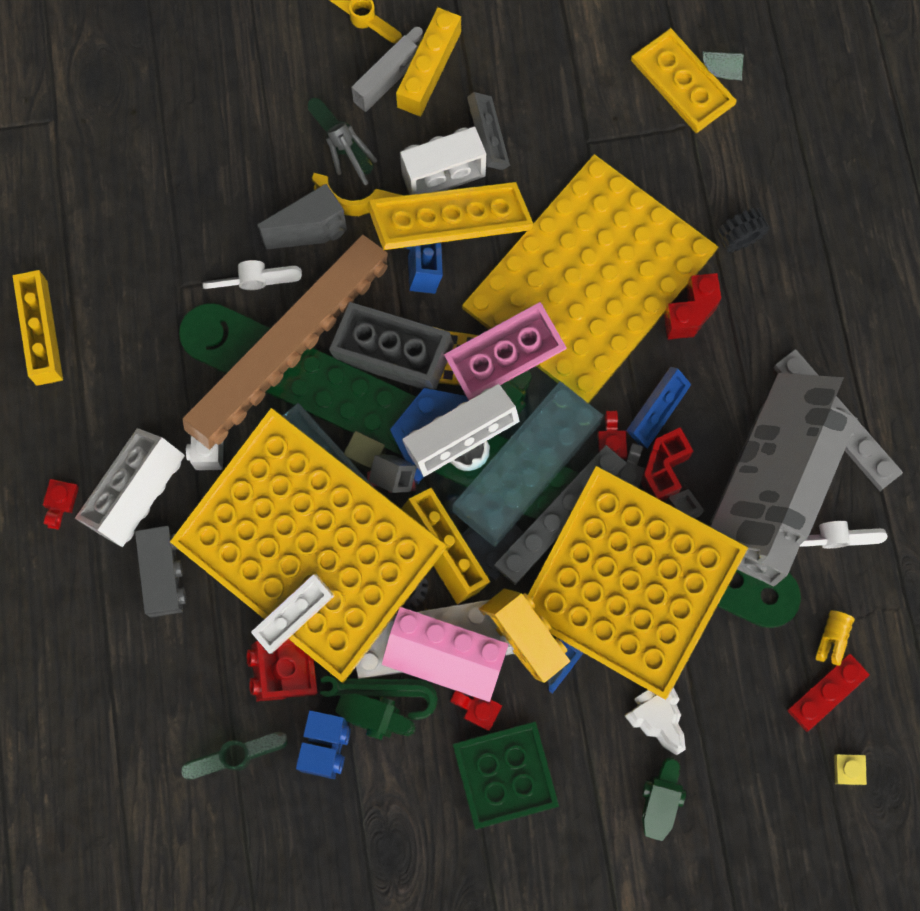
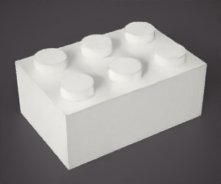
M475 126L469 129L460 128L454 134L445 137H434L428 143L419 146H408L404 151L400 152L402 176L410 195L445 191L480 179L486 175V152Z

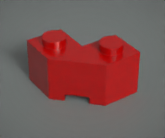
M718 273L691 276L686 287L689 302L669 303L667 305L664 319L668 340L694 337L707 319L715 312L721 300Z
M681 427L655 440L641 480L645 492L662 501H666L669 496L680 492L682 486L672 467L689 460L693 453V449Z

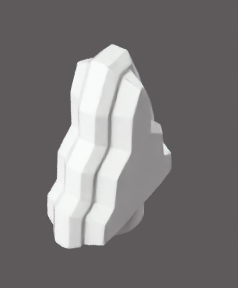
M674 687L666 700L649 690L636 697L634 700L638 706L624 715L633 728L640 727L646 736L656 737L665 749L675 755L686 750L684 733L678 724L681 713L676 705L679 697Z

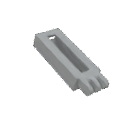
M415 27L406 36L404 35L351 87L353 102L364 112H367L407 72L423 39V31L420 27Z

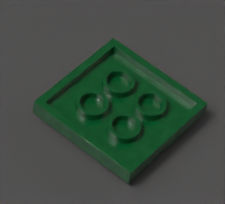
M536 722L453 744L475 830L559 807Z

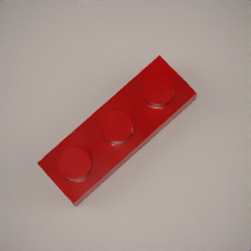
M848 654L842 660L840 666L836 665L787 711L808 732L870 674L851 654Z

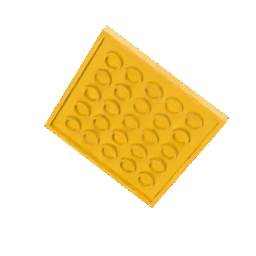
M596 466L528 596L535 604L533 610L538 617H544L550 624V634L666 700L749 547Z

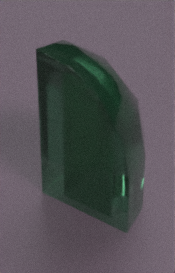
M702 52L703 62L707 70L714 76L727 80L742 79L743 52Z

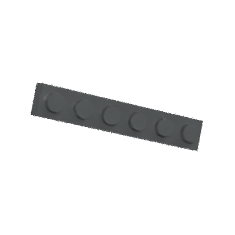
M606 445L496 562L494 567L516 585L558 539L595 467L598 466L617 476L627 463Z

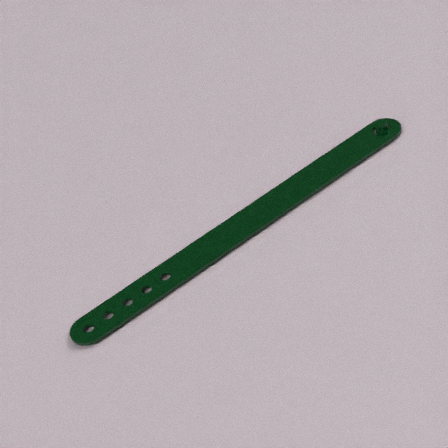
M203 304L187 313L181 322L179 335L184 350L192 358L227 374L271 328L222 305ZM221 322H225L229 329L227 340L219 348L207 350V347L216 346L223 340L224 330ZM307 348L301 354L298 364L293 368L289 367L283 373V378L275 387L271 386L265 392L352 434L356 431L385 445L386 450L402 457L401 451L390 433V429L415 400L416 396L314 348L310 350ZM499 435L487 440L490 445L489 457L480 468L463 471L449 462L433 471L534 520H537L580 474ZM737 570L736 572L743 579L742 586L734 589L728 585L717 606L760 627L776 628L788 623L796 615L800 607L801 593L796 580L790 573L773 587ZM770 588L776 592L777 601L775 604L767 605L762 601L761 592L763 589Z

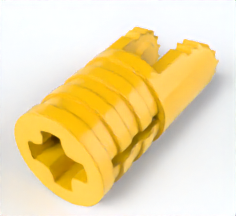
M839 611L829 612V618L827 619V625L818 647L816 660L824 662L827 659L831 645L835 644L831 660L833 664L841 665L848 642L847 639L855 620L854 617Z

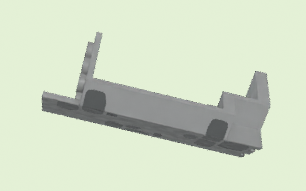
M778 373L767 400L757 414L710 521L712 528L749 547L737 570L773 587L788 575L800 545L809 537L858 420L848 410L832 407L844 377Z

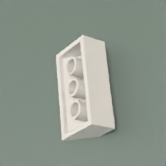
M137 428L75 519L113 543L123 547L133 537L134 530L141 519L148 515L150 506L156 497L162 494L167 481L179 469L185 455L162 437Z

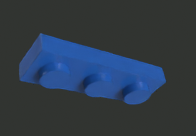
M669 368L626 430L637 444L643 446V448L648 449L691 386V383L678 368Z

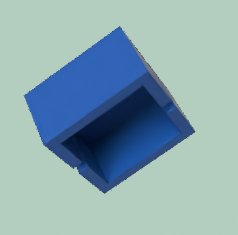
M309 710L303 737L309 738L308 741L330 745L332 748L302 743L296 769L303 773L335 779L336 773L341 774L345 757L341 755V748L343 745H348L351 728L347 726L348 722L343 717Z

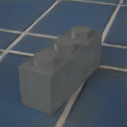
M169 526L135 531L144 611L150 618L183 612L182 604L187 603L184 587L180 588L179 577L183 576V567L181 560H177L176 550L179 549L170 543L176 533H173Z

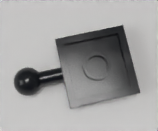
M458 493L448 494L443 502L444 509L449 514L458 515L470 526L461 536L485 574L494 582L502 574L494 565L524 532L494 503L477 519L465 507V500L462 495Z

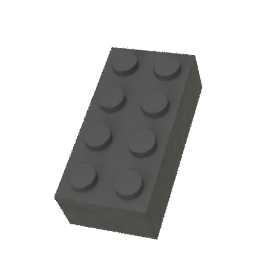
M349 302L329 350L335 359L354 368L421 389L436 390L447 364L444 354L453 349L454 343L450 332Z

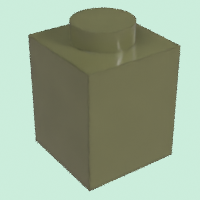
M355 431L343 457L346 463L369 472L371 471L375 455H386V448L384 444Z

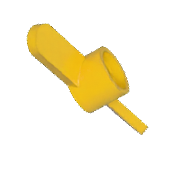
M329 0L350 15L352 24L357 28L370 27L392 43H397L402 38V34L375 15L374 2L372 0ZM360 8L370 10L367 15L363 16L354 13Z

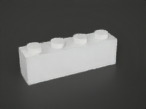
M497 384L492 388L484 390L480 395L468 402L461 403L447 414L435 418L431 423L419 430L412 431L402 440L409 456L423 477L520 421L516 406L502 387Z

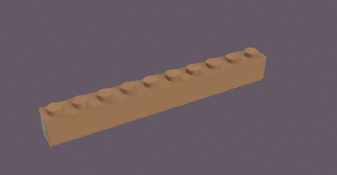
M362 235L183 418L184 430L209 450L215 444H221L227 437L228 430L234 424L239 425L244 420L247 411L252 405L257 406L263 400L265 392L271 386L275 387L283 378V373L289 367L293 368L298 364L301 354L307 348L310 350L316 345L319 336L324 330L329 331L334 326L336 318L342 312L345 313L349 302L354 303V299L359 294L364 295L369 289L372 280L376 276L379 278L385 273L388 267V253L369 238Z

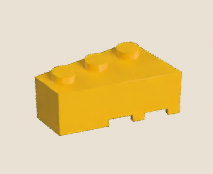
M504 588L480 607L479 611L483 616L487 614L492 618L498 627L496 632L500 636H505L513 647L514 654L536 680L545 683L570 662L565 654L567 648L558 638L554 639L550 634V624L544 617H538L533 610L535 604L526 593L522 595V593Z

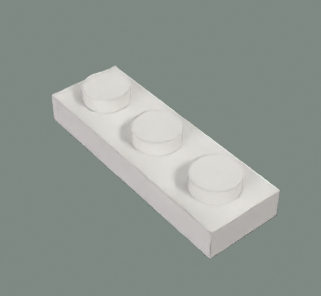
M313 574L251 633L266 651L271 654L335 595L317 574Z

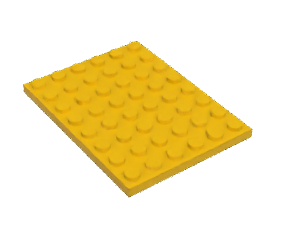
M594 154L534 222L531 230L527 231L465 301L462 309L490 330L541 302L567 349L536 365V367L587 406L662 317L667 305L673 303L687 287L690 277L697 275L714 255L718 246Z
M272 408L170 541V543L264 619L313 574H317L335 596L288 639L341 682H345L397 614L399 608L403 606L448 547L447 544Z

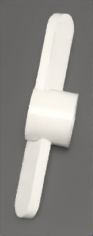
M249 260L238 264L239 277L206 281L202 284L203 289L239 285L240 288L245 290H258L266 285L298 281L302 277V270L297 266L265 269L263 262Z
M832 521L820 524V534L809 535L800 547L822 545V548L830 549L849 545L879 544L887 539V533L881 528L848 530L847 521Z

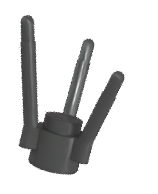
M344 122L330 128L327 131L329 137L326 138V141L330 147L337 175H341L342 172L336 147L339 150L345 149L364 185H368L364 172L350 148L353 144L351 139L355 141L373 163L377 162L376 157L355 134L351 125L347 127Z

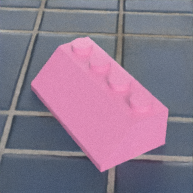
M539 302L449 351L444 356L468 400H471L480 395L484 390L492 388L497 384L502 385L567 348L543 305Z
M400 607L389 636L382 665L490 702L509 644Z

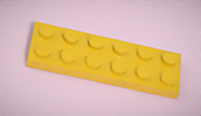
M516 182L369 200L367 206L383 250L529 231L533 226V221Z

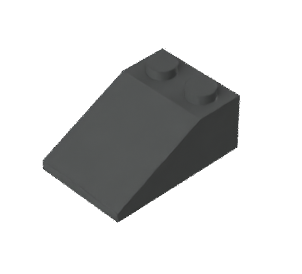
M327 184L258 224L266 249L326 243L329 240L340 238L347 230L344 209Z

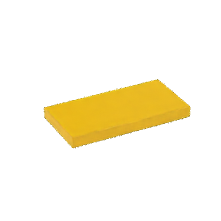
M671 28L631 57L633 64L695 133H698L736 104L737 100Z

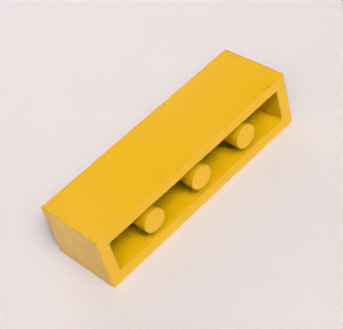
M437 8L396 92L397 108L421 117L461 34V16Z
M40 270L13 275L28 377L36 386L63 381L48 281Z
M432 488L408 499L401 509L448 545L433 566L457 605L479 593L490 583V580Z

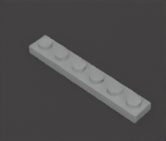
M796 349L774 366V370L777 373L819 376ZM836 396L832 407L848 410ZM857 420L845 452L876 488L881 491L903 472Z

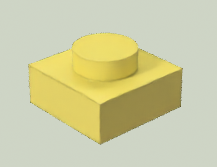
M834 755L835 784L867 785L866 755Z

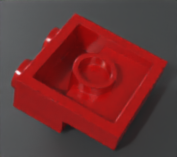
M287 639L271 654L266 651L259 641L253 643L251 649L247 650V664L249 667L253 666L254 678H250L249 688L251 695H256V702L317 694L314 659L291 640Z

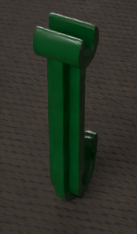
M325 676L320 679L322 683L333 684L331 691H320V694L325 698H333L334 696L344 694H359L368 697H422L426 699L427 708L423 711L409 713L408 719L420 720L430 716L436 709L438 701L437 693L433 686L423 680L346 679L345 682H341L331 676Z

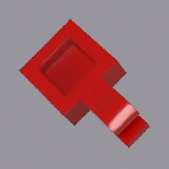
M606 411V431L598 432V450L600 452L607 445L620 458L627 459L626 430L618 431L617 411Z
M50 479L43 506L49 509L44 519V524L48 525V528L59 530L63 513H72L79 490L77 484Z
M457 690L450 700L451 703L467 711L463 719L488 732L502 705L493 700L488 702L476 697L472 700Z

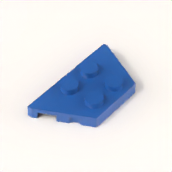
M424 388L390 429V433L398 445L403 459L415 464L406 450L403 438L407 437L412 431L419 430L431 423L435 418L454 410L461 403L468 402L467 396ZM417 468L414 482L419 484L424 477Z

